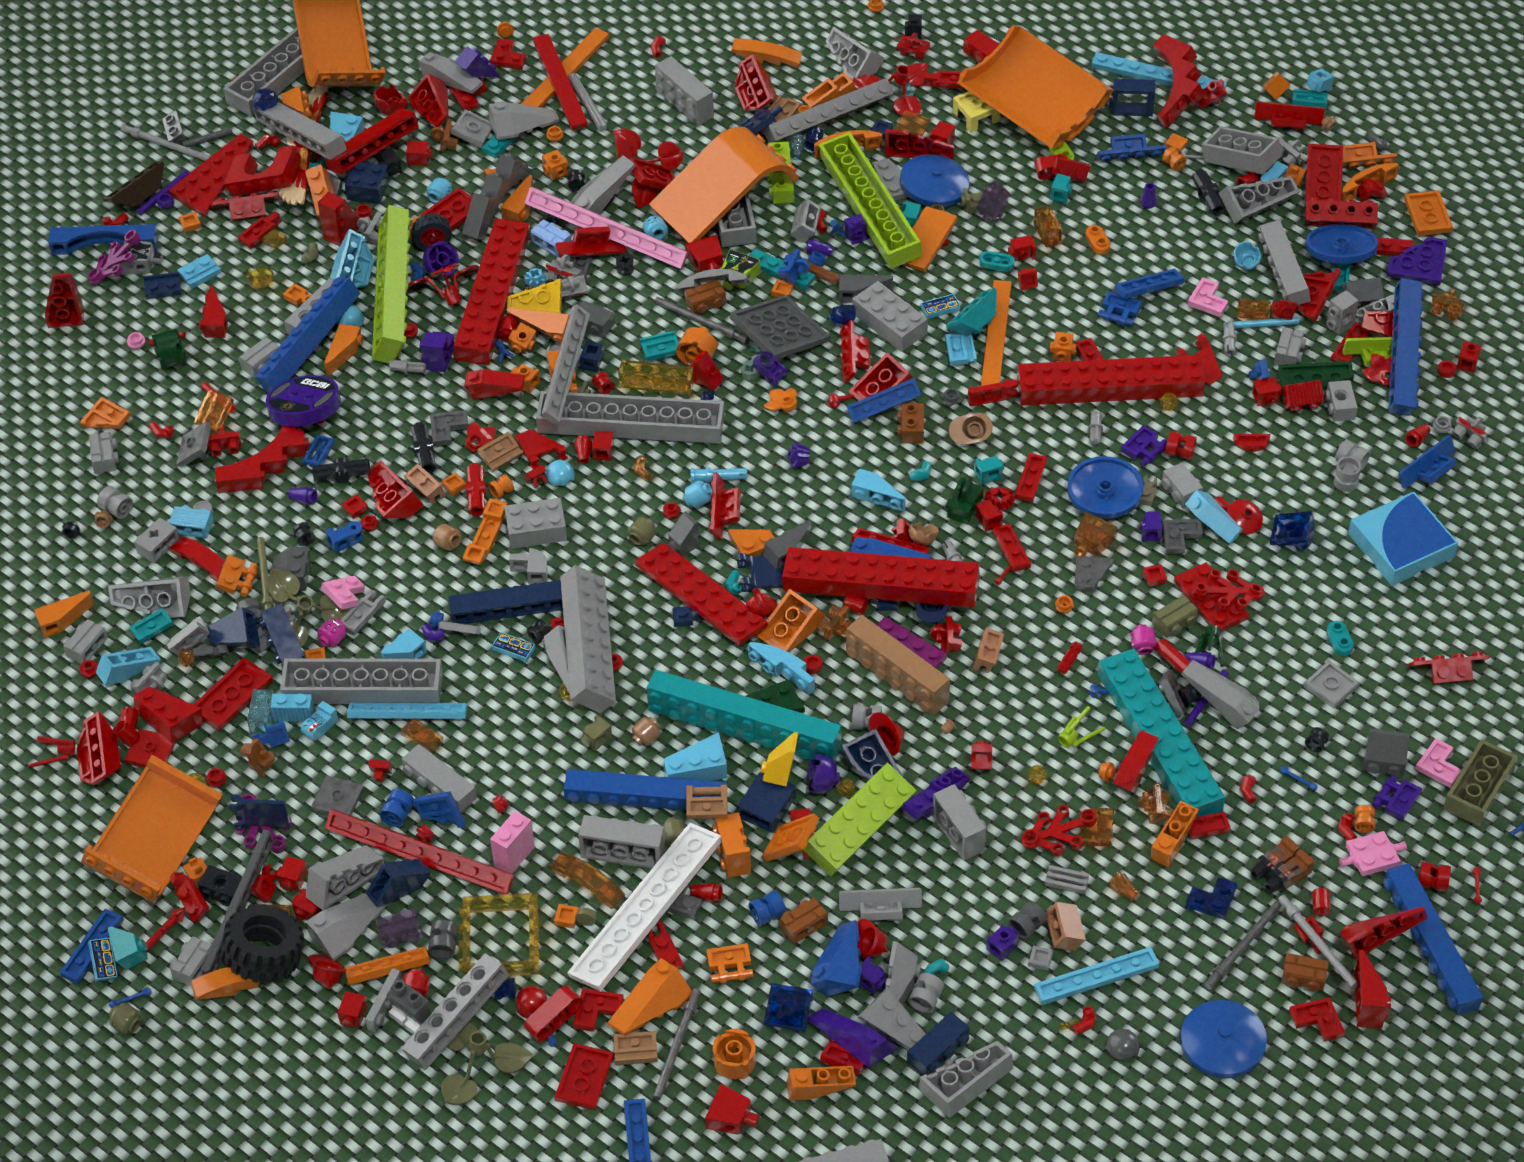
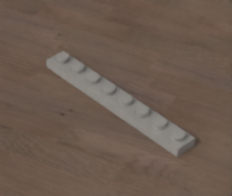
M578 304L574 305L571 309L541 413L553 424L560 422L590 314Z

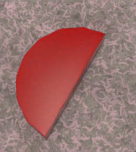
M1233 434V440L1240 449L1248 452H1257L1268 446L1271 434Z

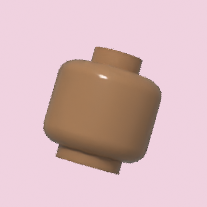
M441 524L433 533V542L437 547L452 551L461 543L460 531L448 524Z
M643 717L632 727V733L634 734L632 739L639 746L642 744L650 746L660 737L661 726L652 717Z

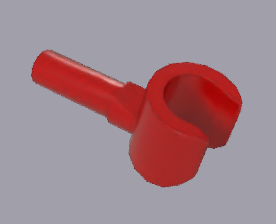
M833 393L829 397V406L836 408L840 405V401L852 399L853 395L838 396Z

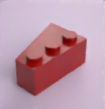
M327 192L318 201L324 240L340 247L349 229L355 232L359 229L357 226L358 219L347 201L333 193Z
M150 686L133 695L134 707L139 711L138 715L157 732L162 733L171 743L203 725L202 708Z

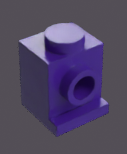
M861 214L844 219L845 234L852 245L868 240L866 222Z
M1145 512L1144 520H1141L1142 542L1161 541L1162 524L1160 512Z
M1001 925L992 936L987 938L986 950L1003 961L1018 946L1019 936L1017 931L1011 926L1007 928Z
M868 956L861 963L862 972L859 984L875 995L879 990H883L886 987L887 979L883 969L878 965H873L872 959Z

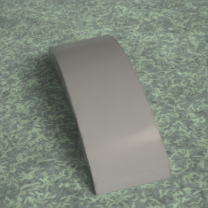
M713 269L689 276L677 285V289L683 293L685 290L699 286L698 283L710 282L716 279H729L733 285L751 283L747 275L734 270Z

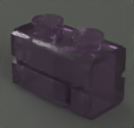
M999 181L986 185L976 211L983 215L987 222L999 220L1003 216V208L1008 204L1007 199L1010 193L1006 188H1003Z
M415 908L375 919L382 948H394L400 943L407 941L415 942L423 937Z

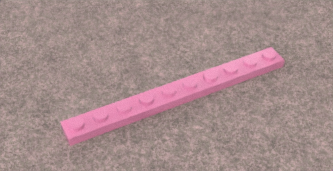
M530 187L525 200L527 205L582 228L609 227L611 231L609 239L680 269L684 266L688 252L537 188Z

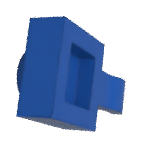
M1266 359L1257 361L1253 370L1248 372L1250 380L1256 377L1258 380L1270 377Z
M284 721L264 727L266 733L252 735L253 739H259L263 745L269 743L271 747L290 741Z

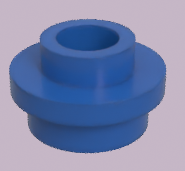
M814 251L809 255L808 259L811 263L818 266L825 265L826 257L822 253Z
M436 610L435 613L431 614L429 624L432 625V629L439 628V622L443 621L444 613Z

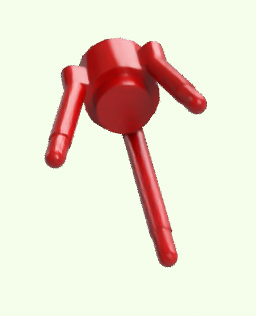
M38 736L37 742L57 745V752L62 756L31 763L28 767L69 760V756L75 755V740H61Z

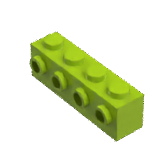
M789 141L768 143L776 150L775 154L778 155L780 153L787 160L785 162L787 165L791 163ZM782 171L768 174V185H771L769 186V197H773V204L794 203V186L791 178Z

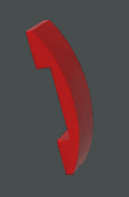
M180 537L168 548L170 552L182 560L187 558L207 571L211 579L216 582L218 581L225 561L208 547L193 539Z

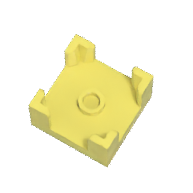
M968 91L953 97V113L956 117L959 116L960 111L966 117V128L970 133L978 130V120L992 115L993 124L1000 121V112Z

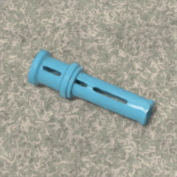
M709 467L705 469L690 468L691 484L698 480L710 483L715 472L723 480L747 479V468L713 470Z

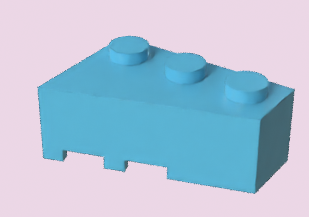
M331 111L330 129L341 134L345 141H348L365 130L363 117Z
M719 732L664 758L665 777L705 781L727 778V764Z

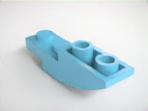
M756 642L748 644L749 658L761 665L767 673H771L775 677L782 673L787 680L790 679L801 691L804 690L809 695L815 691V679L806 672V663L787 651L771 645Z

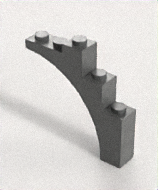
M511 153L500 155L494 174H487L481 193L473 194L462 234L476 239H485L493 215L506 193L519 180L528 177L529 174L532 175L534 169L528 168L529 164L518 160L517 155Z

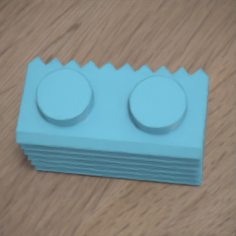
M174 506L169 523L177 528L179 535L206 539L214 520L212 512L205 508L191 509L188 506Z
M272 694L270 707L274 722H304L314 714L315 706L312 694Z

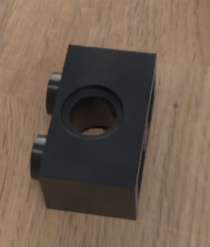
M208 865L197 885L203 898L207 900L213 899L222 905L229 906L242 876Z

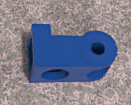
M357 521L349 522L345 527L335 531L333 528L325 530L326 541L335 554L361 542L363 539L362 525Z

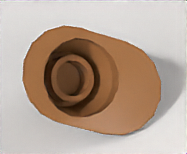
M983 413L963 415L955 418L950 423L949 435L957 444H973L986 440L992 433L993 424L991 419Z

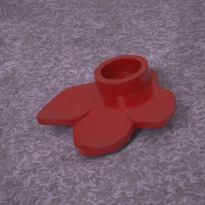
M1373 353L1371 355L1372 367L1364 369L1362 371L1363 374L1371 382H1380L1384 386H1390V378H1386L1385 374L1390 376L1391 356L1385 359L1382 355Z
M476 422L470 424L467 428L466 447L470 451L477 452L478 448L494 440L495 427L480 428Z

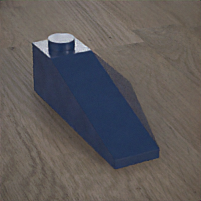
M876 729L841 745L850 764L868 781L887 762L902 776Z

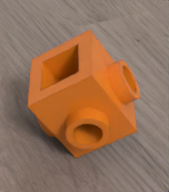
M558 150L542 155L543 171L551 180L568 175V161L565 157H562Z
M520 322L516 331L513 329L508 338L511 349L516 353L526 355L527 351H531L536 343L534 340L536 338V330Z
M1056 332L1054 342L1051 341L1050 352H1053L1052 360L1071 361V355H1075L1076 344H1073V333Z

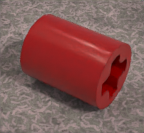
M1326 888L1314 889L1312 891L1313 913L1320 917L1329 915L1331 913L1330 891Z

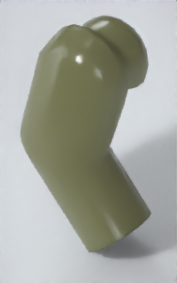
M310 243L309 251L301 256L304 264L318 259L317 243Z

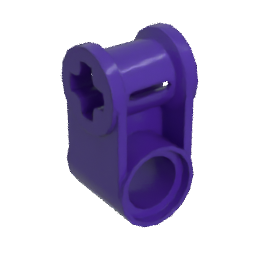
M763 352L753 360L754 368L771 386L776 387L781 378L788 375L786 367L774 358L770 352ZM761 358L766 361V365L762 363Z

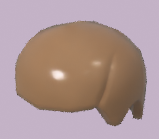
M921 522L915 525L911 524L908 529L910 538L915 543L923 546L932 544L940 532L933 524L923 527Z

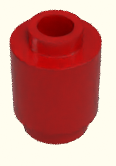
M506 315L501 320L498 336L503 341H510L508 339L513 329L516 331L518 328V321L514 316Z

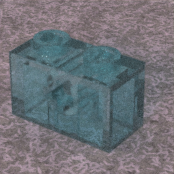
M253 689L247 718L250 735L266 733L264 727L272 725L273 716L270 706L272 694H274L273 690Z

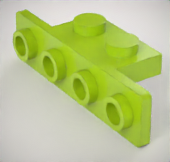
M1392 337L1347 338L1343 347V354H1361L1365 366H1371V355L1373 353L1380 354L1385 359L1391 356Z

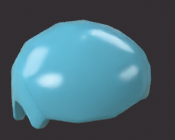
M1241 242L1235 247L1234 261L1238 267L1244 270H1252L1260 264L1262 257L1259 248L1252 245L1251 242Z
M351 304L337 321V325L345 324L360 327L365 319L360 308Z
M553 461L546 469L545 477L551 485L567 486L569 481L575 480V471L567 461Z

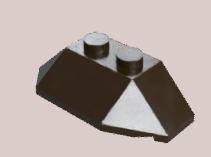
M153 162L115 191L104 197V202L124 207L137 208L141 206L143 200L156 195V191L160 189L164 162Z

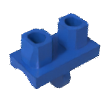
M795 249L793 254L785 256L784 263L786 267H780L778 273L781 279H788L790 284H795L799 274L807 273L810 265L807 259L800 256V249Z

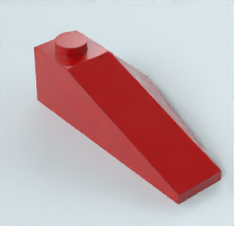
M427 73L408 96V99L414 110L418 111L420 115L424 116L435 127H440L448 117V90L443 80Z

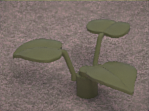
M273 568L268 578L270 596L279 603L286 602L288 598L298 601L297 610L300 612L296 623L292 621L290 623L301 648L308 639V630L303 626H299L302 615L309 613L312 607L322 611L321 617L324 621L328 619L341 620L350 611L351 608L341 610L327 594L320 599L321 607L317 606L315 602L313 603V599L308 595L293 597V595L299 592V579L290 572Z
M468 1022L447 1046L454 1051H460L466 1047L469 1048L471 1053L465 1078L460 1074H452L443 1080L441 1093L445 1102L451 1105H462L475 1097L477 1084L472 1080H468L474 1056H480L488 1050L491 1057L496 1058L495 1066L497 1069L505 1073H515L531 1060L533 1054L526 1048L513 1043L498 1044L495 1047L494 1053L490 1048V1043H486V1035L478 1031L472 1023Z

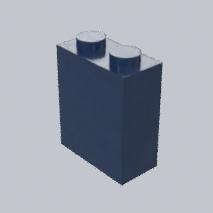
M759 772L737 805V813H739L742 820L773 833L796 799V786L788 781L786 786L763 781L764 773Z

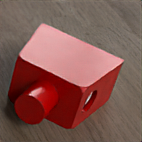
M717 235L685 244V251L688 252L687 259L698 272L720 269L723 266V254Z
M720 1084L705 1117L706 1129L738 1135L745 1124L756 1128L760 1115L750 1112L751 1100Z

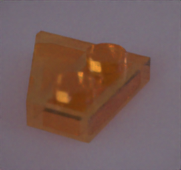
M1093 808L1092 810L1096 812L1097 816L1096 824L1093 827L1081 826V831L1077 836L1082 838L1083 847L1112 846L1114 809Z

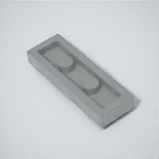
M392 968L365 1019L367 1030L376 1032L378 1026H382L387 1009L392 1007V1002L389 1001L387 993L392 989V985L401 979L399 970Z

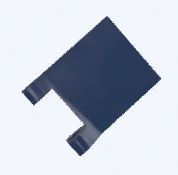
M745 553L738 554V568L749 566L751 578L743 577L741 579L742 592H748L754 588L783 587L782 575L784 566L776 570L764 556H749Z
M237 794L231 795L232 802L237 803L229 804L230 811L237 812L243 809L244 814L236 813L235 815L236 820H241V822H234L236 830H242L249 826L290 827L285 801L244 799Z

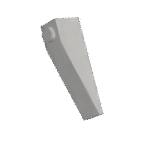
M833 27L826 39L828 47L838 59L837 62L843 67V72L852 80L853 77L877 73L884 60V57Z
M509 102L489 104V123L497 140L515 138L521 132L526 131L529 133L535 127L543 128L559 122L556 111L552 109Z
M188 576L108 586L111 605L142 611L146 614H153L163 608L170 618L186 616L191 595Z
M558 625L544 636V642L551 662L570 693L565 627Z
M1192 660L1181 673L1236 729L1249 723L1259 711L1260 702L1246 688L1195 660Z
M366 893L322 910L306 921L309 935L335 961L351 950L359 935L362 936L366 932L365 928L371 921L376 920L388 904L376 907Z
M893 941L886 989H889L902 1005L914 986L915 978L920 975L921 965L917 964V955L900 943Z

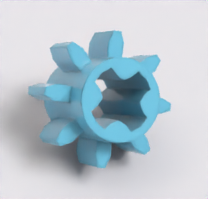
M533 268L526 272V278H524L525 285H529V289L539 287V285L545 284V281H547L546 274H542V269Z

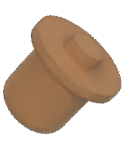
M946 719V723L941 726V731L944 734L957 729L954 722L950 719Z

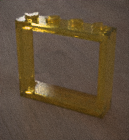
M537 893L463 897V906L459 907V917H463V922L459 923V935H463V940H459V953H463V958H459V971L463 970L464 976L476 964L471 963V913L529 910L530 960L500 963L505 967L509 976L540 974L539 903Z

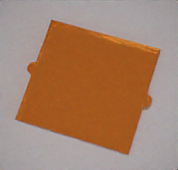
M905 110L894 130H903L923 136L931 119L920 116L919 113L915 114Z

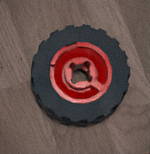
M436 213L422 215L412 224L413 241L420 250L425 251L430 245L438 241H445L449 244L452 238L449 221L443 215Z

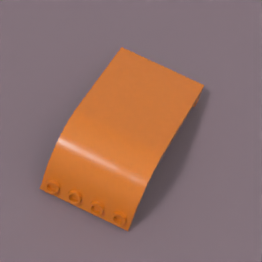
M293 0L304 71L310 87L380 86L386 73L385 67H381L380 70H372L360 0Z
M733 127L719 134L649 205L683 239L690 243L700 240L767 174L782 171L794 183L799 177L795 173L797 169L791 163L787 165L785 163L787 160L780 153L778 155L775 154L776 150L770 144H764L766 141L759 134L756 136L745 127Z
M152 755L142 774L93 849L90 844L85 849L81 863L148 901L156 903L171 881V874L178 870L218 806L223 794Z

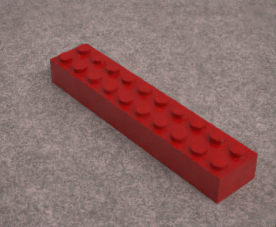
M495 218L453 345L454 360L490 365L499 337L500 323L507 312V299L513 293L530 239V223Z
M1201 355L1018 364L1017 371L1021 406L1203 397L1205 388Z
M788 547L782 581L783 591L787 592L791 589L799 593L975 607L980 570L979 563Z

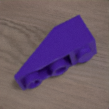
M467 46L455 60V63L472 77L500 76L495 71L497 67L490 63L476 48L472 50Z

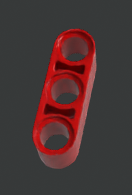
M565 985L526 1019L524 1028L536 1041H545L581 1008L583 999L570 986Z

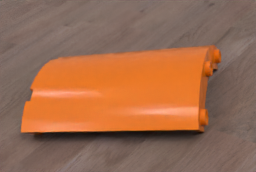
M1012 25L1008 29L1005 38L989 56H986L982 62L973 67L965 68L960 73V79L957 82L1051 149L1061 147L1064 141L1070 142L1079 135L1095 118L1093 114L1098 108H1103L1114 91L1089 72L1017 25Z

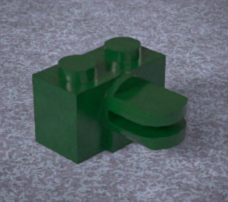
M961 477L954 489L952 499L949 498L946 503L947 518L968 525L976 512V504L983 500L984 487L974 484L970 479L966 481V478Z

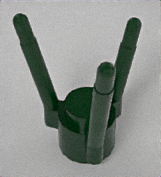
M1208 625L1205 628L1204 634H1201V639L1195 652H1200L1204 642L1208 644V651H1211L1212 645L1218 643L1220 665L1224 667L1221 630L1217 625Z

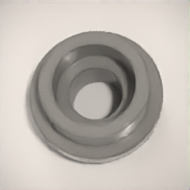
M1439 416L1434 420L1433 429L1436 432L1447 433L1451 430L1452 424L1448 417Z

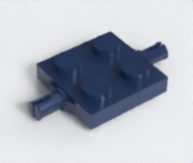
M780 105L770 111L767 108L759 109L754 113L753 117L744 119L738 127L748 128L752 133L756 134L776 121L775 116L781 113L783 109Z

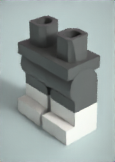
M401 979L392 985V989L387 993L389 1001L392 1002L389 1016L414 1034L420 1025L431 1015L428 1007L429 1000Z

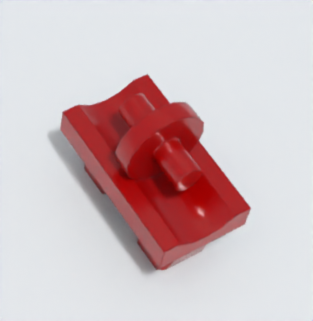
M913 33L911 37L902 35L896 50H900L902 56H909L912 53L915 54L916 59L924 60L930 48V42L917 39V33Z
M1220 79L1209 82L1208 87L1202 89L1205 95L1199 100L1198 105L1203 109L1212 103L1219 104L1221 98L1228 95L1224 87V81Z
M220 427L219 433L209 436L207 446L214 457L222 454L221 449H228L231 454L239 453V447H242L239 432H225V428Z
M947 615L945 623L935 625V628L930 631L931 638L936 640L937 643H941V651L946 654L950 650L959 652L962 647V639L953 637H958L961 633V624L954 623L952 616Z

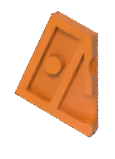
M101 397L80 421V424L85 428L120 429L130 418L131 414L124 408Z
M728 530V535L739 554L745 553L749 556L762 554L765 542L775 538L770 530Z

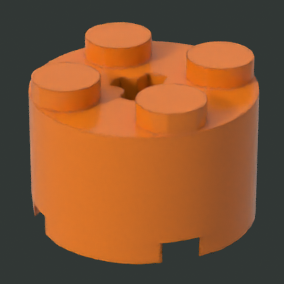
M691 327L684 332L680 339L676 354L686 365L688 363L692 364L701 351H707L712 358L719 343L706 327Z
M729 1029L721 1036L718 1035L714 1040V1067L720 1076L729 1079H746L756 1065L755 1042L746 1031Z

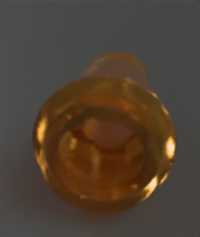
M1120 871L1109 881V884L1112 886L1111 889L1125 896L1130 901H1133L1140 893L1125 873L1122 874Z

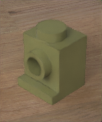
M598 715L594 717L595 721L592 724H588L585 727L581 737V742L594 751L612 738L611 725Z

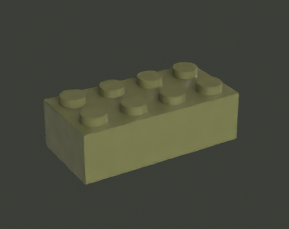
M1481 739L1448 792L1443 809L1481 827L1513 774L1518 756Z

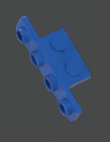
M1145 134L1114 136L1110 138L1112 150L1098 151L1096 160L1106 162L1114 158L1125 160L1128 157L1143 158L1146 155L1158 157L1164 154L1166 145L1147 147Z
M1446 436L1399 472L1402 488L1406 489L1417 480L1432 484L1457 465L1455 458L1449 457L1455 452L1452 436Z

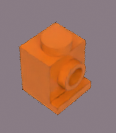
M521 364L519 367H514L511 373L525 376L523 390L531 393L541 382L540 372L537 368L534 370Z

